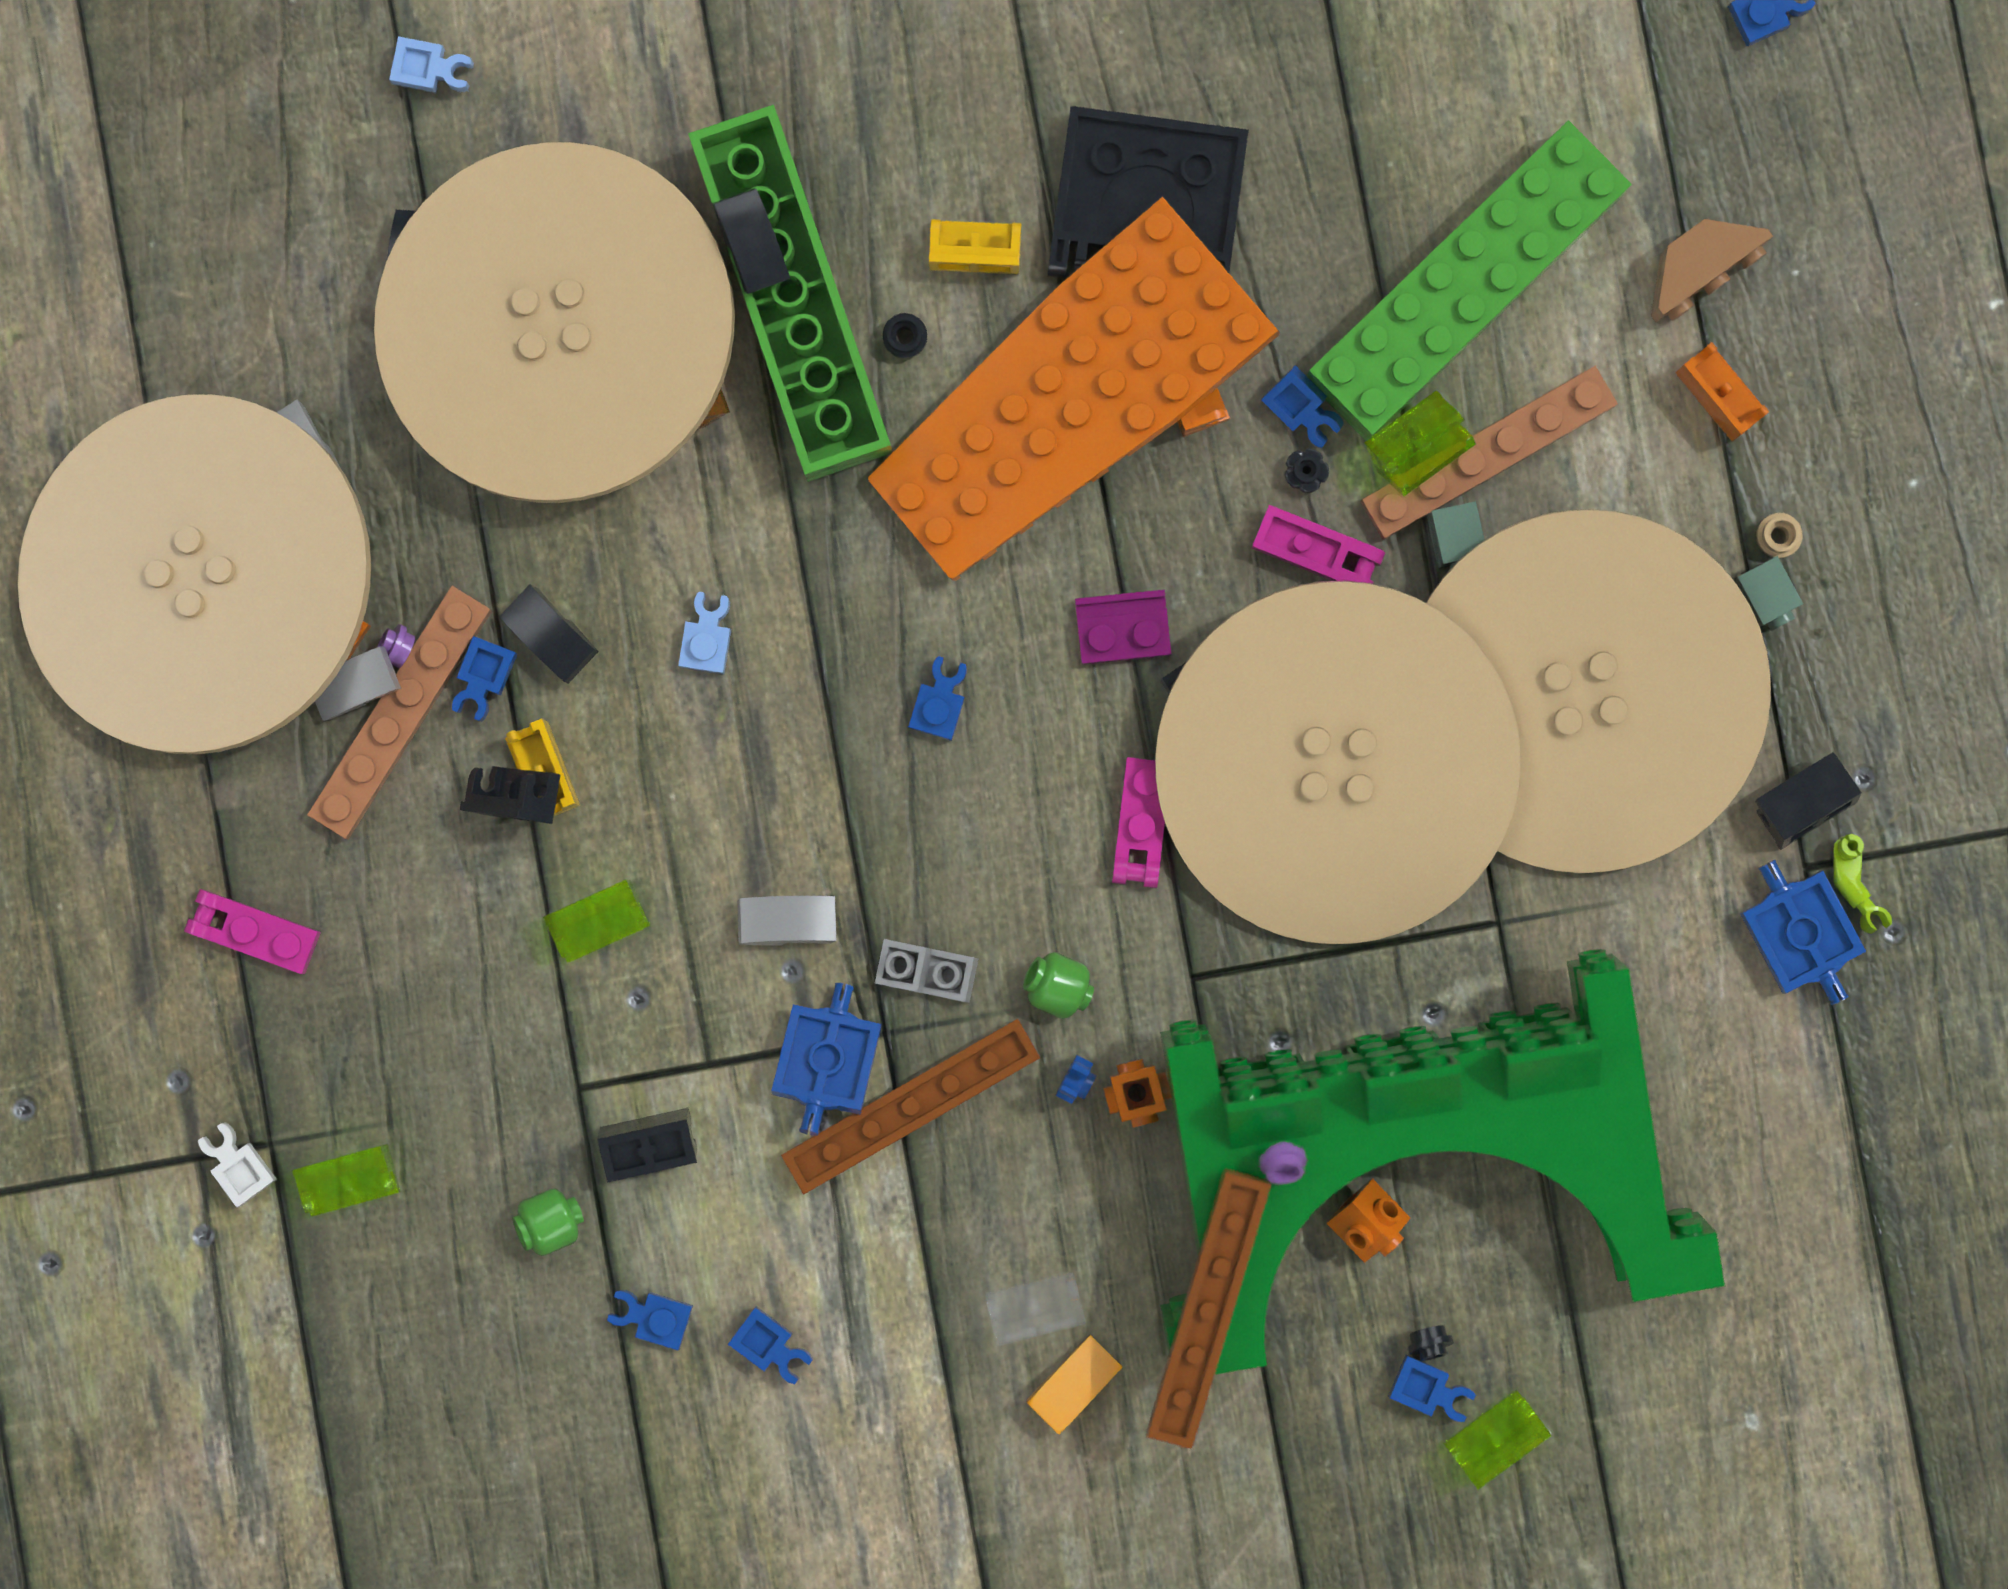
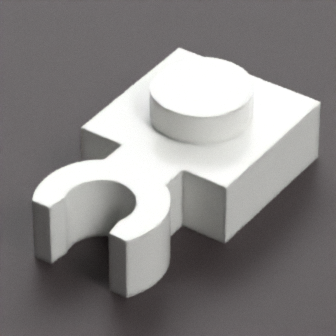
M221 1123L217 1126L224 1136V1142L220 1147L213 1146L207 1137L199 1139L198 1144L206 1155L217 1157L220 1164L210 1172L238 1208L277 1179L252 1144L248 1143L238 1149L235 1145L236 1133L234 1129L227 1123Z

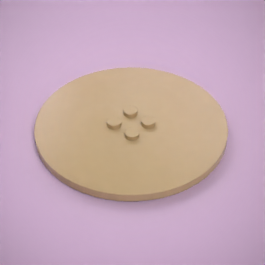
M546 142L501 151L479 160L442 184L421 204L409 219L391 250L378 288L374 323L376 356L385 389L400 420L422 448L450 472L474 486L515 500L536 503L580 501L606 495L629 486L660 467L687 443L712 408L724 382L734 340L735 309L733 289L721 249L705 220L675 185L645 164L619 152L587 144Z
M212 394L167 397L142 404L102 424L85 437L52 473L31 512L20 552L18 595L23 627L30 649L40 670L52 688L72 710L91 725L121 741L152 751L171 754L221 752L264 738L287 725L320 697L337 676L359 635L367 608L371 579L370 543L360 504L346 475L326 449L301 427L277 412L256 403L234 397Z
M1576 509L1542 514L1502 529L1476 545L1443 576L1428 597L1426 603L1458 624L1489 658L1504 684L1516 717L1521 746L1519 792L1512 820L1504 840L1497 850L1498 852L1523 863L1554 871L1594 873L1633 867L1670 853L1692 840L1714 822L1743 787L1762 747L1768 724L1771 684L1767 650L1759 624L1737 584L1719 563L1685 536L1660 523L1618 511Z
M1320 581L1296 585L1253 601L1218 625L1197 646L1183 665L1163 708L1155 753L1156 783L1166 827L1176 849L1189 870L1220 903L1256 926L1284 937L1323 944H1354L1396 935L1424 923L1459 899L1478 880L1503 842L1513 817L1521 776V746L1512 703L1500 676L1482 649L1458 624L1431 605L1392 588L1354 581Z

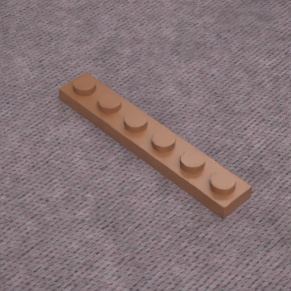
M1595 365L1361 500V504L1382 540H1385L1427 516L1432 510L1439 509L1613 409L1618 403Z
M451 586L413 646L405 663L396 673L401 689L381 697L307 814L309 817L349 840L465 656L473 636L476 637L492 613L491 609L456 587Z

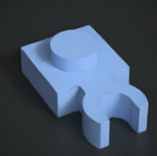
M398 36L389 80L393 85L435 93L438 80L445 81L451 89L457 92H466L469 90L467 81L457 80L453 77V74L458 67L473 68L474 63L470 57L463 54H455L448 59H444L445 49L443 45Z
M698 592L694 600V607L700 616L699 623L685 621L678 666L680 668L724 674L731 629L719 627V622L728 614L730 608L729 598L722 595L719 608L716 611L710 612L704 608L705 593Z

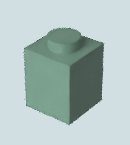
M1476 501L1432 510L1427 516L1438 569L1450 567L1451 569L1459 559L1484 541Z
M1778 556L1733 579L1748 601L1759 627L1767 624L1770 630L1773 631L1795 619L1791 610L1803 604Z

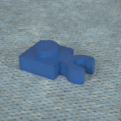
M1735 0L1730 3L1728 9L1746 47L1787 29L1790 26L1787 14L1803 16L1816 3L1814 0H1809L1803 4L1797 3L1795 0Z
M1296 365L1261 399L1292 431L1302 423L1307 428L1309 440L1319 448H1322L1328 440L1326 435L1320 431L1319 425L1327 424L1336 433L1344 425L1342 418L1337 413L1323 410L1320 407L1327 396Z
M473 636L457 675L458 679L467 682L468 685L466 690L459 692L455 696L452 710L460 713L464 703L467 700L473 699L478 704V710L475 713L474 719L482 722L489 712V704L486 699L488 692L490 691L501 696L517 653Z
M938 656L932 666V673L936 680L935 685L931 687L921 684L908 728L952 741L965 699L964 696L954 694L953 690L954 687L964 681L967 668L966 664L960 663L958 673L954 677H945L941 673L944 658Z
M1076 1054L1055 1095L1071 1104L1077 1096L1084 1100L1096 1079V1075L1090 1072L1093 1063Z
M627 1290L615 1292L614 1297L626 1301L629 1311L625 1316L610 1313L607 1317L608 1322L616 1326H625L631 1322L639 1324L635 1335L636 1338L674 1350L680 1349L693 1305L652 1292L648 1293L646 1303L643 1304L639 1303L637 1297Z
M757 1306L728 1343L729 1346L763 1371L773 1361L778 1365L781 1377L791 1384H796L799 1377L789 1370V1361L793 1358H800L808 1365L813 1361V1357L807 1350L798 1347H788L785 1343L793 1333Z
M1405 1355L1388 1397L1431 1417L1436 1405L1443 1407L1444 1412L1452 1420L1465 1422L1466 1416L1453 1409V1401L1458 1396H1466L1474 1400L1476 1395L1472 1390L1463 1385L1446 1387L1445 1384L1450 1375L1449 1373L1409 1355Z

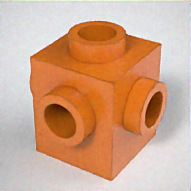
M1143 1059L1116 1065L1118 1074L1109 1076L1111 1086L1103 1088L1109 1113L1119 1112L1120 1120L1122 1122L1131 1120L1132 1128L1159 1121L1157 1113L1166 1111L1164 1100L1171 1099L1166 1073L1157 1074L1154 1065L1145 1067ZM1133 1084H1141L1145 1088V1097L1140 1101H1133L1128 1096V1090Z
M1372 1178L1345 1200L1328 1220L1327 1224L1365 1263L1378 1252L1384 1257L1391 1253L1404 1239L1399 1232L1411 1218Z

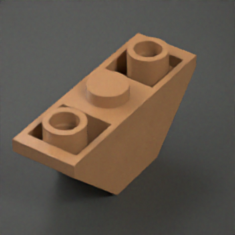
M1704 219L1674 240L1660 254L1651 312L1653 320L1657 323L1667 315L1672 321L1676 320L1694 306L1690 298L1703 289L1710 295L1731 280L1727 274L1729 270L1741 263L1744 269H1747L1767 254L1763 246L1773 237L1771 232L1765 228Z

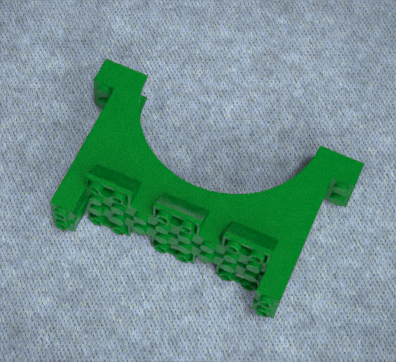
M1605 949L1586 950L1578 953L1579 959L1567 961L1575 1014L1567 1007L1561 1008L1560 1003H1546L1535 1006L1534 1013L1517 1016L1516 1011L1512 1010L1492 1013L1489 1015V1021L1478 1022L1479 1031L1476 1026L1460 1027L1451 1030L1450 1037L1439 1038L1434 1030L1427 1031L1425 1026L1404 1028L1399 1031L1400 1036L1382 1039L1381 1034H1367L1356 1037L1354 1039L1355 1044L1344 1046L1346 1055H1342L1341 1050H1327L1316 1053L1314 1055L1315 1060L1304 1062L1300 1053L1292 1055V1050L1282 1049L1266 1053L1265 1060L1248 1063L1246 1057L1225 1059L1220 1062V1067L1217 1068L1213 1040L1205 1024L1197 1025L1196 1020H1182L1169 1024L1170 1030L1160 1032L1198 1255L1224 1168L1268 1180L1267 1175L1260 1169L1259 1159L1269 1147L1282 1142L1291 1143L1302 1148L1307 1158L1304 1174L1300 1179L1287 1184L1270 1182L1271 1186L1214 1375L1267 1366L1265 1318L1269 1294L1286 1250L1314 1211L1331 1195L1355 1178L1384 1164L1418 1154L1459 1151L1494 1155L1530 1167L1559 1183L1578 1198L1592 1214L1609 1250L1616 1280L1618 1282L1628 1281L1633 1302L1725 1286L1717 1232L1698 1212H1692L1690 1208H1676L1666 1211L1629 968L1613 954H1606ZM1187 1294L1171 1297L1168 1304L1160 1305L1168 1355Z

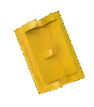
M931 219L930 270L1019 274L1021 223L1005 224Z
M541 718L531 722L529 727L508 732L505 739L517 769L560 774L554 816L580 806L549 723Z

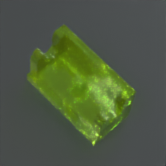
M1437 390L1364 442L1377 473L1403 496L1409 494L1476 445L1473 436L1460 425L1465 421L1464 418L1452 405L1442 398V395Z
M627 879L543 917L561 957L565 958L567 963L651 926L632 882Z
M388 1144L292 1170L305 1213H310L311 1217L401 1192Z
M1515 1390L1443 1444L1471 1483L1479 1490L1550 1438L1552 1434L1526 1399Z

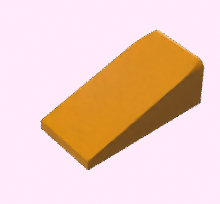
M1090 1334L1027 1398V1404L1060 1435L1123 1366Z

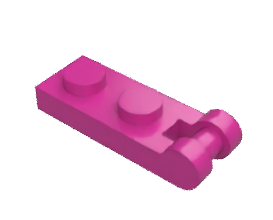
M1272 505L1268 506L1252 545L1254 550L1331 581H1354L1373 584L1374 582L1370 578L1376 565L1381 566L1385 556V552L1379 548ZM1347 553L1359 558L1354 572L1342 568Z
M1126 758L1112 883L1126 885V880L1144 882L1143 887L1157 888L1165 820L1159 802L1155 760ZM1130 849L1147 851L1146 864L1128 862Z
M199 889L195 900L199 905L194 918H188L184 932L296 973H306L321 932L216 893ZM216 909L228 913L222 929L210 925Z

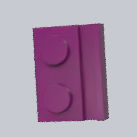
M1165 589L1075 598L1081 665L1172 655Z

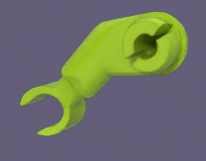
M1847 834L1837 839L1834 844L1833 882L1853 909L1857 907L1862 914L1859 922L1861 929L1866 933L1873 934L1877 929L1870 920V914L1877 915L1885 928L1891 926L1892 917L1886 909L1875 906L1869 898L1872 895L1861 882L1864 843L1859 836Z

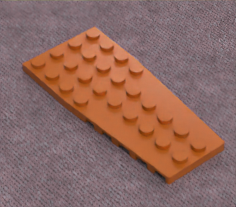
M1162 197L1063 281L868 477V480L946 575L953 581H957L961 578L960 575L980 560L983 559L985 561L997 552L996 549L1009 539L1031 528L1034 525V521L1055 506L1058 508L1070 500L1071 495L1090 481L1095 482L1109 471V467L1126 455L1131 456L1178 422L1280 335L1279 330Z

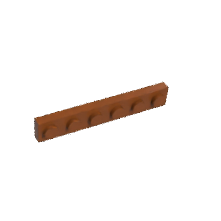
M1016 1019L863 1107L861 1115L851 1114L820 1132L818 1136L811 1137L781 1156L804 1195L1040 1059V1056L1019 1019Z
M1226 1168L1223 1170L1146 1430L1148 1438L1189 1449L1193 1448L1271 1183L1269 1180Z

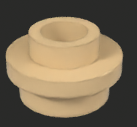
M1785 513L1769 515L1761 521L1756 532L1759 548L1772 558L1776 556L1778 558H1785L1792 555L1800 547L1803 538L1802 529L1798 521ZM1779 528L1784 531L1786 540L1783 544H1777L1772 540L1771 532L1773 529Z

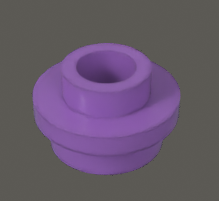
M398 624L394 630L387 628L384 631L377 647L385 646L391 664L401 668L411 652L415 636L407 632V627Z
M1286 1142L1272 1145L1259 1159L1261 1171L1267 1175V1179L1275 1184H1287L1300 1179L1304 1174V1166L1307 1163L1305 1151Z

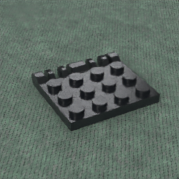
M1071 106L1048 276L1066 277L1070 244L1078 245L1075 272L1088 261L1086 259L1088 246L1103 248L1162 197L1227 272L1230 273L1249 130Z

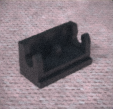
M1832 752L1757 798L1755 802L1759 809L1756 812L1776 841L1779 849L1782 850L1855 805L1862 792L1838 757Z
M493 766L489 775V786L484 791L481 788L483 769L475 767L471 771L468 778L465 801H461L460 811L547 824L553 823L560 774Z
M689 1107L600 1127L597 1142L607 1183L697 1163V1143L692 1135Z

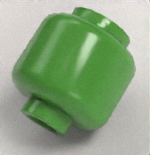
M1057 952L1049 953L1044 958L1037 957L1030 965L1023 983V989L1028 991V1000L1033 1007L1060 1019L1071 1017L1077 1010L1084 1011L1088 1007L1094 993V987L1089 985L1090 972L1084 964Z
M549 1189L523 1200L518 1206V1215L512 1217L515 1231L525 1251L532 1249L540 1256L548 1255L575 1243L578 1238L577 1225L584 1222L576 1199L574 1197L566 1199L563 1193L557 1189Z

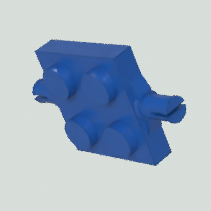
M1776 860L1762 865L1758 869L1762 873L1771 892L1760 903L1741 912L1740 915L1782 994H1786L1805 983L1820 982L1831 1005L1848 998L1849 996L1840 983L1836 972L1847 961L1866 952L1824 871H1819L1800 882L1787 883Z
M835 983L830 1008L812 1009L794 1004L792 1006L771 1092L774 1096L796 1100L806 1106L801 1127L799 1128V1131L804 1134H808L810 1121L813 1117L810 1135L818 1136L823 1110L837 1109L859 1115L862 1112L881 1033V1024L858 1019L848 1012L852 991L854 990V987L848 984L845 985L843 998L840 1001L843 983Z

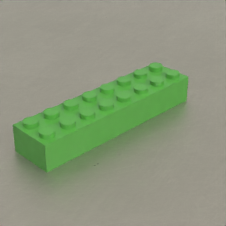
M771 105L688 133L711 202L714 203L756 188L782 252L790 279L747 294L744 292L731 250L727 247L807 482L892 454L889 438L775 106Z
M1568 120L1309 370L1307 377L1327 396L1325 400L1368 443L1625 195L1632 184Z

